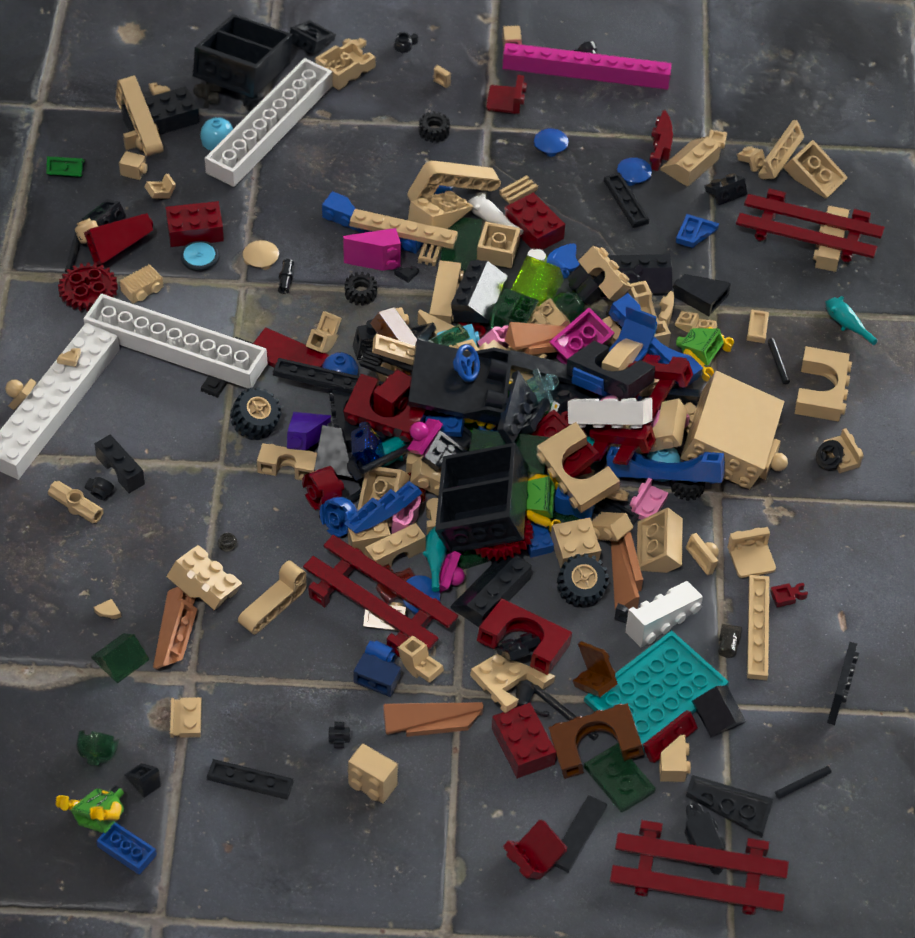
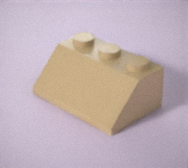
M708 136L692 140L665 163L660 170L688 187L719 160L721 144Z
M668 507L638 521L637 558L641 571L667 573L682 566L683 518Z

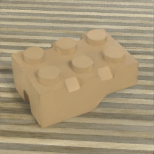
M352 40L342 47L334 46L315 58V63L332 71L333 87L340 90L347 85L349 80H355L360 77L362 72H368L375 68L376 57L370 52L363 54L359 44Z
M199 545L176 560L166 576L189 597H200L213 610L218 608L227 597L231 598L235 595L242 585V582L233 574H226L219 562L211 561L208 558V553Z

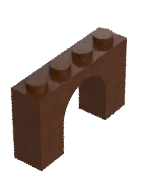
M628 703L617 704L612 708L597 710L590 715L578 716L573 720L564 723L558 722L548 727L564 779L584 773L578 754V745L585 735L594 731H605L612 734L618 741L624 761L644 755Z

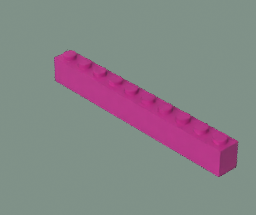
M505 43L502 69L668 90L672 63Z

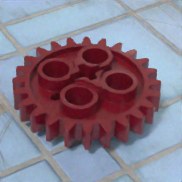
M87 262L86 266L80 263L79 268L73 266V270L67 269V274H62L63 279H59L58 290L62 302H66V306L72 305L73 310L79 307L80 312L83 308H86L88 312L100 294L113 298L114 295H117L118 284L117 278L114 277V272H110V268L104 269V265L97 267V263H94L93 266H90L89 262Z
M525 516L523 541L473 550L476 551V554L481 553L482 558L488 556V560L493 557L496 558V561L500 557L506 560L508 555L513 558V553L521 554L520 549L526 550V545L531 544L530 539H533L534 533L531 521Z

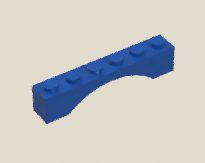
M332 191L322 204L323 218L360 233L373 232L350 226V219L356 208L351 204L348 197ZM399 237L401 248L416 254L423 245V242Z
M629 293L612 303L609 311L611 318L621 327H623L626 319L627 305L641 310L640 304ZM655 337L653 338L647 353L660 355L658 363L669 364L672 357L686 358L693 372L688 385L700 377L703 367L691 355L672 350Z
M611 446L606 456L607 467L611 468L617 478H650L653 480H682L715 484L722 483L725 475L724 453L704 452L700 456L688 461L666 463L646 458L634 452L628 465L613 463V459L620 447Z

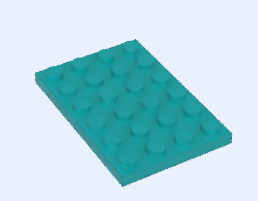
M671 630L616 672L615 677L618 684L601 697L589 693L584 697V702L594 711L606 710L617 704L628 703L641 744L643 745L686 710L691 711L692 714L695 713L696 709L692 700L716 686H728L729 681Z

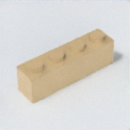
M828 206L826 213L848 218L849 210ZM821 224L819 232L844 238L845 230ZM816 245L819 250L815 249L813 260H816L815 268L836 272L841 250Z
M440 260L429 314L449 324H452V321L454 322L451 302L460 285L459 281L464 276V271L461 270V263Z

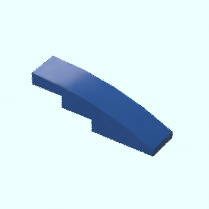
M408 481L397 492L390 489L378 501L372 497L344 524L357 534L392 517L409 505L422 492L412 482Z

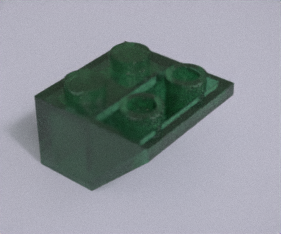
M505 288L491 312L489 327L502 328L505 325L509 326L510 322L528 323L539 300Z

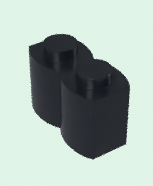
M581 264L567 277L570 282L568 284L569 287L577 292V298L584 304L588 303L591 305L603 293L599 288L601 281L597 276L588 274Z

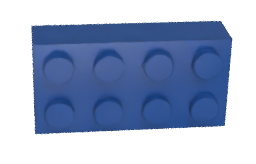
M531 521L534 532L533 539H530V545H526L530 558L553 553L554 543L547 527Z
M116 822L96 840L98 848L139 875L157 856L155 848Z

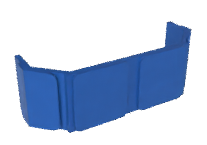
M627 305L626 319L619 338L609 348V352L620 341L627 338L643 344V348L634 361L642 360L649 350L657 330L656 316ZM575 367L573 368V384L601 396L612 395L604 391L603 379Z

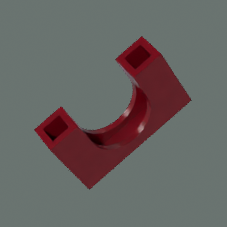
M360 374L343 411L345 420L352 425L358 424L370 430L366 425V422H369L373 431L377 430L386 436H395L402 441L412 442L413 438L410 435L411 426L415 422L425 423L426 416H428L430 410L406 406L404 411L397 416H379L371 408L374 402L373 393L376 387L379 386V381L376 378Z
M501 599L480 625L477 641L495 649L504 636L510 632L523 631L532 633L540 638L541 643L532 654L530 667L548 675L570 646L573 632L509 601Z

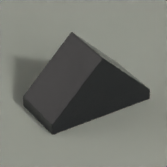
M141 763L124 774L144 798L161 787L160 774L157 767Z

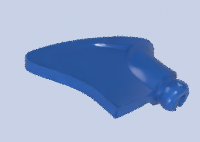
M572 243L561 246L548 255L546 266L554 269L563 279L567 278L569 272L574 271L580 265L576 259V244Z

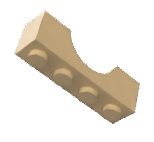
M642 281L630 284L632 288L628 293L640 304L641 311L656 316L652 293L647 282ZM656 316L657 330L654 337L663 345L669 347L671 333L665 320L659 321Z

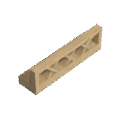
M797 120L791 122L764 160V166L758 173L760 179L776 178L804 138Z

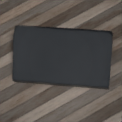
M671 388L664 401L679 398L684 405L689 402L693 405H698L701 392L699 389Z

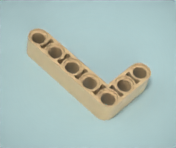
M130 76L118 80L116 89L118 106L122 109L121 105L125 104L145 156L148 157L163 152L161 139L136 77Z
M429 161L423 165L407 196L410 202L419 198L430 197L434 195L439 185L494 191L500 187L501 181L493 168Z

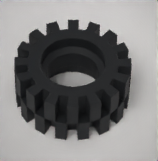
M433 111V114L427 112V115L423 114L420 117L419 135H421L422 139L425 138V141L430 140V143L436 140V143H439V140L444 141V138H448L450 121L448 117L446 118L445 114L441 115V112L436 114V111Z
M355 272V276L349 275L345 282L346 299L350 303L355 302V305L361 303V306H364L365 302L367 305L370 304V301L373 302L374 298L377 297L376 279L374 280V276L370 277L369 273L364 275V272H361L360 275H358V272ZM357 287H365V288H367V289H366V290H363V291H359V290H356L355 288H357Z
M671 480L672 493L675 492L674 495L676 497L680 495L679 499L683 500V497H686V501H689L690 498L696 500V496L699 498L704 493L706 482H695L694 485H685L681 482L682 480Z

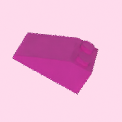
M392 228L343 236L344 263L382 271L399 268L401 243L397 229Z
M587 308L549 343L567 360L593 341L604 345L609 344L615 333L590 308Z

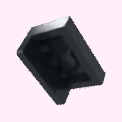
M735 173L727 174L722 179H714L711 183L705 185L706 192L715 195L717 205L747 195L745 178Z

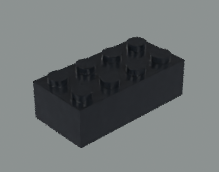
M186 86L144 98L153 122L158 127L159 135L199 124L198 107ZM123 104L121 105L123 121L129 132L134 131L135 129L127 108Z

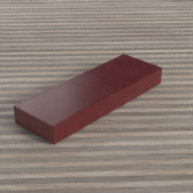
M686 710L642 745L650 762L655 763L659 760L661 752L680 735H685L686 738L698 729L691 711Z

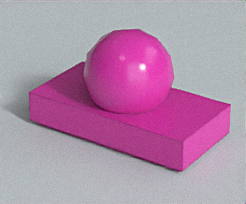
M430 418L425 423L415 422L410 428V435L413 441L407 449L411 453L423 455L443 424L439 420Z
M456 551L446 556L442 566L440 593L447 590L450 585L458 586L465 580L464 571L460 567H456L461 555Z

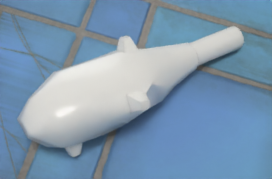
M485 194L475 196L468 201L473 205V209H471L473 214L486 222L517 227L491 201L485 199ZM520 228V236H521L522 233H523V230Z

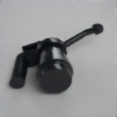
M520 681L516 687V698L518 699L516 707L530 703L535 693L533 683L529 681ZM534 709L538 715H543L544 717L550 715L548 711L540 712Z

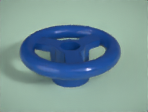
M469 344L461 345L453 360L454 369L466 382L474 381L480 371L479 356L474 347ZM464 350H468L471 355L465 357L462 353ZM474 361V371L472 374L471 367L472 362Z

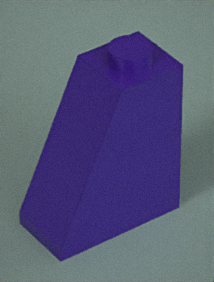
M293 412L287 431V449L307 450L319 442L322 425L328 426V423H331V415Z

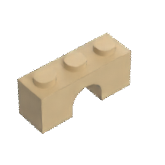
M592 246L578 261L588 274L598 276L602 271L605 272V279L599 285V288L608 299L617 301L632 288L628 282L629 278L618 270L619 266L608 258L609 254L604 248Z
M262 443L257 459L258 473L276 476L281 467L292 466L295 468V479L302 480L304 475L314 471L317 453Z
M414 523L366 546L365 555L388 569L392 567L393 559L400 553L404 552L408 558H411L425 551L426 536L418 525Z

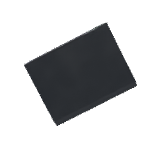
M727 685L716 686L692 700L710 737L746 722Z

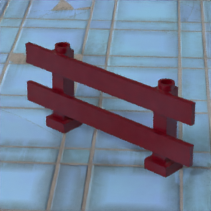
M770 188L767 192V198L748 194L744 202V206L764 210L761 218L740 213L736 221V225L755 229V238L759 241L766 240L768 233L825 246L841 250V259L844 262L852 261L854 254L874 258L878 246L859 242L862 234L881 239L885 229L884 226L870 223V212L854 209L852 219L785 203L786 192ZM776 214L850 232L846 239L776 222L774 219Z
M646 354L644 357V362L655 366L654 379H660L649 397L652 398V420L655 418L675 381H678L679 387H687L691 380L693 372L686 358L672 357L669 364L658 363L660 355ZM634 361V363H630L628 368L635 364L637 361ZM652 421L642 425V428H612V424H605V427L602 428L592 427L590 429V438L594 439L593 447L601 456L596 461H601L611 443L621 445L613 459L614 464L628 465L637 447H640L642 453H649L656 441L652 426H650Z
M332 535L323 545L324 548L341 558V561L334 568L315 556H312L303 566L305 570L321 579L319 584L312 582L308 586L309 598L325 608L330 603L329 595L336 589L400 631L396 636L391 633L386 638L387 645L395 649L394 653L398 657H400L398 647L412 635L425 643L428 650L437 642L438 637L425 629L432 619L449 628L458 618L456 613L443 606L439 600L432 599L364 555L360 549L353 548L335 535ZM356 568L418 608L419 611L410 619L347 578V576Z
M641 820L639 835L643 836L619 832L617 834L615 850L640 854L638 869L613 865L610 883L635 887V894L638 896H647L648 889L742 905V913L747 915H754L756 908L778 912L783 911L785 894L759 890L760 875L787 879L789 861L763 857L767 855L769 841L748 838L745 847V853L748 854L656 839L661 836L663 823ZM653 856L747 872L745 887L652 872Z

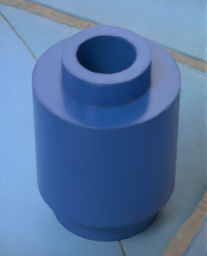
M371 640L365 649L366 654L375 655L387 662L395 661L396 653H394V648L379 641L374 642Z

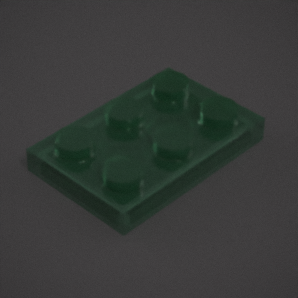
M618 743L584 763L586 771L621 813L655 793L656 788L632 759L624 761Z

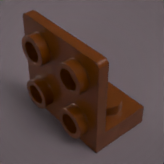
M581 641L578 643L587 670L581 672L572 681L576 688L601 697L618 684L615 677L616 673L611 667L609 655L604 649Z

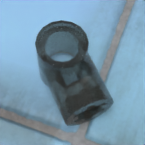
M728 624L721 625L719 641L721 642L718 653L722 657L733 658L736 656L742 627Z

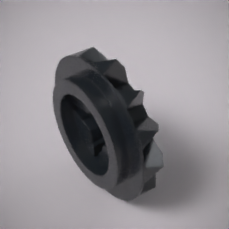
M828 440L822 443L816 452L818 465L828 470L837 468L839 463H843L842 458L845 456L844 447L836 440ZM826 452L833 453L835 457L829 458Z

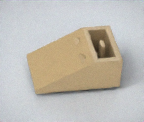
M446 191L445 193L434 194L430 197L411 201L408 221L448 229L473 209V205L456 195L453 191Z

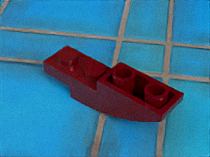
M666 110L662 111L661 116H657L655 124L657 127H653L651 137L654 138L655 152L651 153L649 162H652L651 169L655 171L659 170L661 161H669L671 155L673 128Z

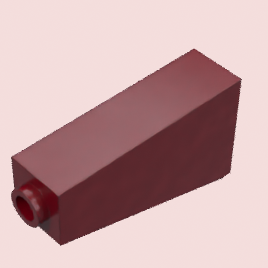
M148 213L85 231L84 235L94 263H97V266L103 264L153 231V222Z

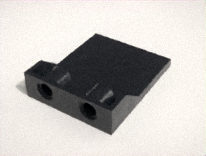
M417 339L407 406L499 425L501 414L505 411V399L508 398L513 351L495 347L476 351L479 356L480 371L474 381L466 382L459 376L453 366V360L456 357L458 348ZM464 350L462 355L469 357L471 353ZM474 361L472 362L471 367L472 374L474 371Z

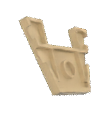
M498 654L472 668L470 676L484 691L488 690L490 692L491 699L501 704V710L505 713L516 707L518 699L506 691L516 686L520 681L527 679L544 689L554 683L555 680L553 674L549 673L546 675L528 665L515 660L510 661Z

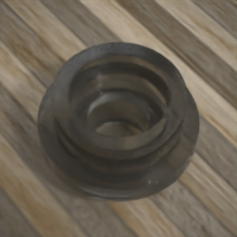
M224 533L218 539V547L225 552L232 551L237 547V539L231 533Z

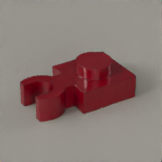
M790 583L771 587L770 593L776 607L795 604L796 598L799 600L806 599L808 592H800V590H804V583H798L793 588H791Z

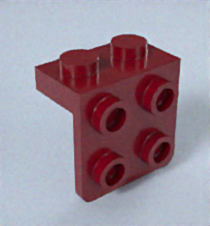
M517 76L516 87L490 85L486 109L489 111L520 114L521 105H524L525 101L523 93H526L527 83H524V76Z
M539 820L519 842L508 840L503 845V848L508 852L506 854L512 862L517 863L520 867L519 871L524 877L539 880L567 851L565 844L544 820Z

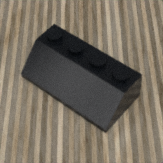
M670 254L608 255L610 260L617 263L619 266L618 270L621 273L626 270H633L636 264L641 265L643 269L638 273L640 282H647L652 296L668 295L672 291V263ZM602 271L598 275V279L601 281V283L605 279L604 271ZM604 293L600 295V297H607Z
M470 260L451 302L454 322L489 323L507 283L508 276L489 261Z
M509 555L506 560L500 557L498 561L495 560L450 608L477 627H480L501 599L510 601L531 579L532 565L517 555H514L513 558Z

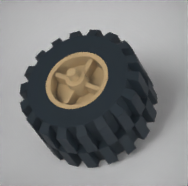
M256 387L255 390L248 388L247 391H242L237 397L231 409L230 418L232 419V426H236L235 430L237 432L240 431L241 436L244 437L246 435L248 439L252 440L255 437L256 440H260L261 436L264 439L273 432L282 413L280 412L281 405H277L279 400L273 398V393L269 394L267 393L268 390L263 389L262 391L259 387Z
M584 553L583 557L580 554H576L574 558L571 556L567 562L563 563L557 577V590L561 591V598H567L566 603L572 602L574 607L580 604L581 608H585L587 604L589 607L593 606L595 602L597 603L603 597L609 583L607 582L609 574H606L607 568L606 566L602 567L603 562L601 560L597 562L595 556L592 555V558H590L588 554Z

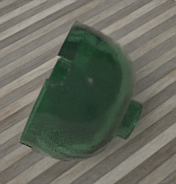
M561 292L553 298L557 308L568 318L570 323L586 309L583 299L574 292Z
M86 730L79 731L77 751L82 758L87 760V764L99 766V763H106L112 760L117 752L119 739L113 741L114 737L94 731H91L90 735H85Z

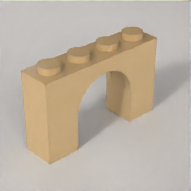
M805 347L801 372L824 376L831 380L835 387L828 391L799 388L795 414L833 421L840 420L841 414L844 415L846 404L843 403V400L846 401L848 390L845 389V386L848 387L850 376L847 375V372L850 373L852 362L849 361L850 354Z
M679 398L662 402L659 420L652 428L656 441L650 452L682 445L687 409ZM623 425L622 427L624 429H631L630 425ZM611 443L610 446H609L608 449H607V452H609V449H610L611 446H612V447H621V445H620V444H612V443ZM637 447L635 452L638 454H644L641 452L640 447Z
M577 422L537 445L538 453L536 456L541 464H546L551 478H556L559 482L558 487L563 494L567 493L570 497L569 502L574 509L578 508L582 513L620 489V481L609 466L587 479H575L563 469L565 459L587 445V436Z

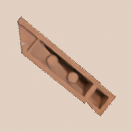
M510 322L504 341L514 350L522 349L526 354L530 355L558 352L549 342L567 326Z
M629 531L620 540H611L615 610L618 603L629 609L632 607L638 608V591L642 590L643 577L632 535Z
M175 587L167 593L153 665L155 669L183 660L197 612V608L193 606L196 597H189L179 587Z
M482 702L384 704L386 734L406 730V737L467 731L471 728L475 719L483 714Z

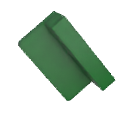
M47 156L46 174L82 176L85 159Z

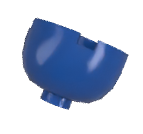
M344 352L331 354L322 365V368L358 376L357 362L351 355Z
M345 497L331 498L320 507L321 523L323 525L326 524L329 528L327 530L329 534L341 537L348 533V527L344 523L357 512V509L351 500Z

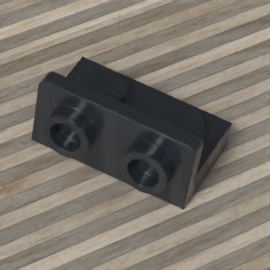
M106 199L84 216L82 220L90 218V220H95L98 226L123 220L126 214L119 201Z

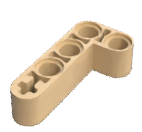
M290 560L285 562L279 571V580L240 614L238 623L252 634H257L302 595L307 585L306 572Z

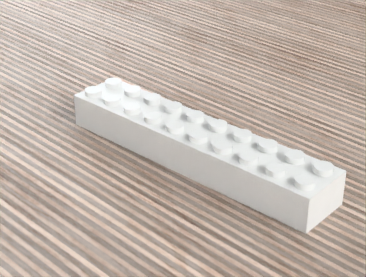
M304 58L205 157L206 173L235 187L333 86L332 71Z
M100 294L83 318L84 325L89 323L117 335L119 345L245 388H252L268 364L266 348L104 294Z
M85 323L62 352L64 354L73 348L81 349L76 367L57 364L56 360L1 428L0 472L18 480L120 351L117 335Z

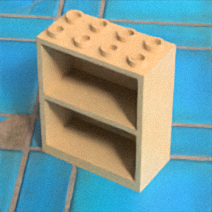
M715 371L702 390L681 459L688 461L700 456L704 452L724 453V479L750 489L765 469L784 401Z

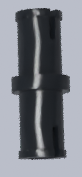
M291 259L283 260L282 271L279 273L278 292L281 294L289 293L290 282L293 280L294 261Z

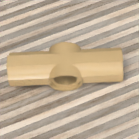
M54 481L48 490V495L68 507V511L71 514H79L92 524L97 523L104 513L101 507L85 498L81 490L71 489L60 481Z

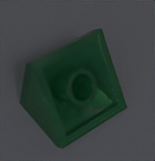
M125 633L91 656L92 660L117 684L149 661V657L136 636Z

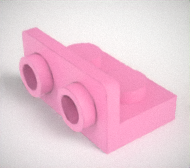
M648 478L646 483L640 485L637 497L634 496L630 502L631 511L638 514L640 520L647 518L661 510L669 493L652 486V479Z

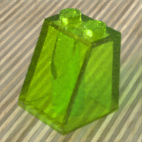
M527 255L509 293L512 301L517 304L521 300L540 306L549 298L553 299L564 281L560 267Z

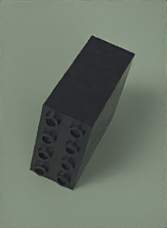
M232 14L195 46L193 77L253 98L290 64L293 34Z
M516 443L442 457L435 531L449 553L524 540L529 466Z

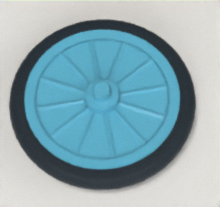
M194 241L187 244L182 249L180 255L183 264L193 270H205L212 267L217 262L219 256L217 248L206 241Z

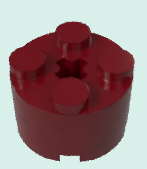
M332 466L310 472L302 478L303 488L306 487L308 492L305 494V497L314 510H320L321 505L331 498L342 497L344 484L342 480H338Z

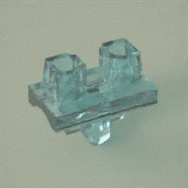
M538 368L533 370L534 377L526 382L532 392L534 391L537 402H540L543 398H548L550 403H552L554 400L550 390H554L559 384L558 377L553 374H546V377L540 375Z

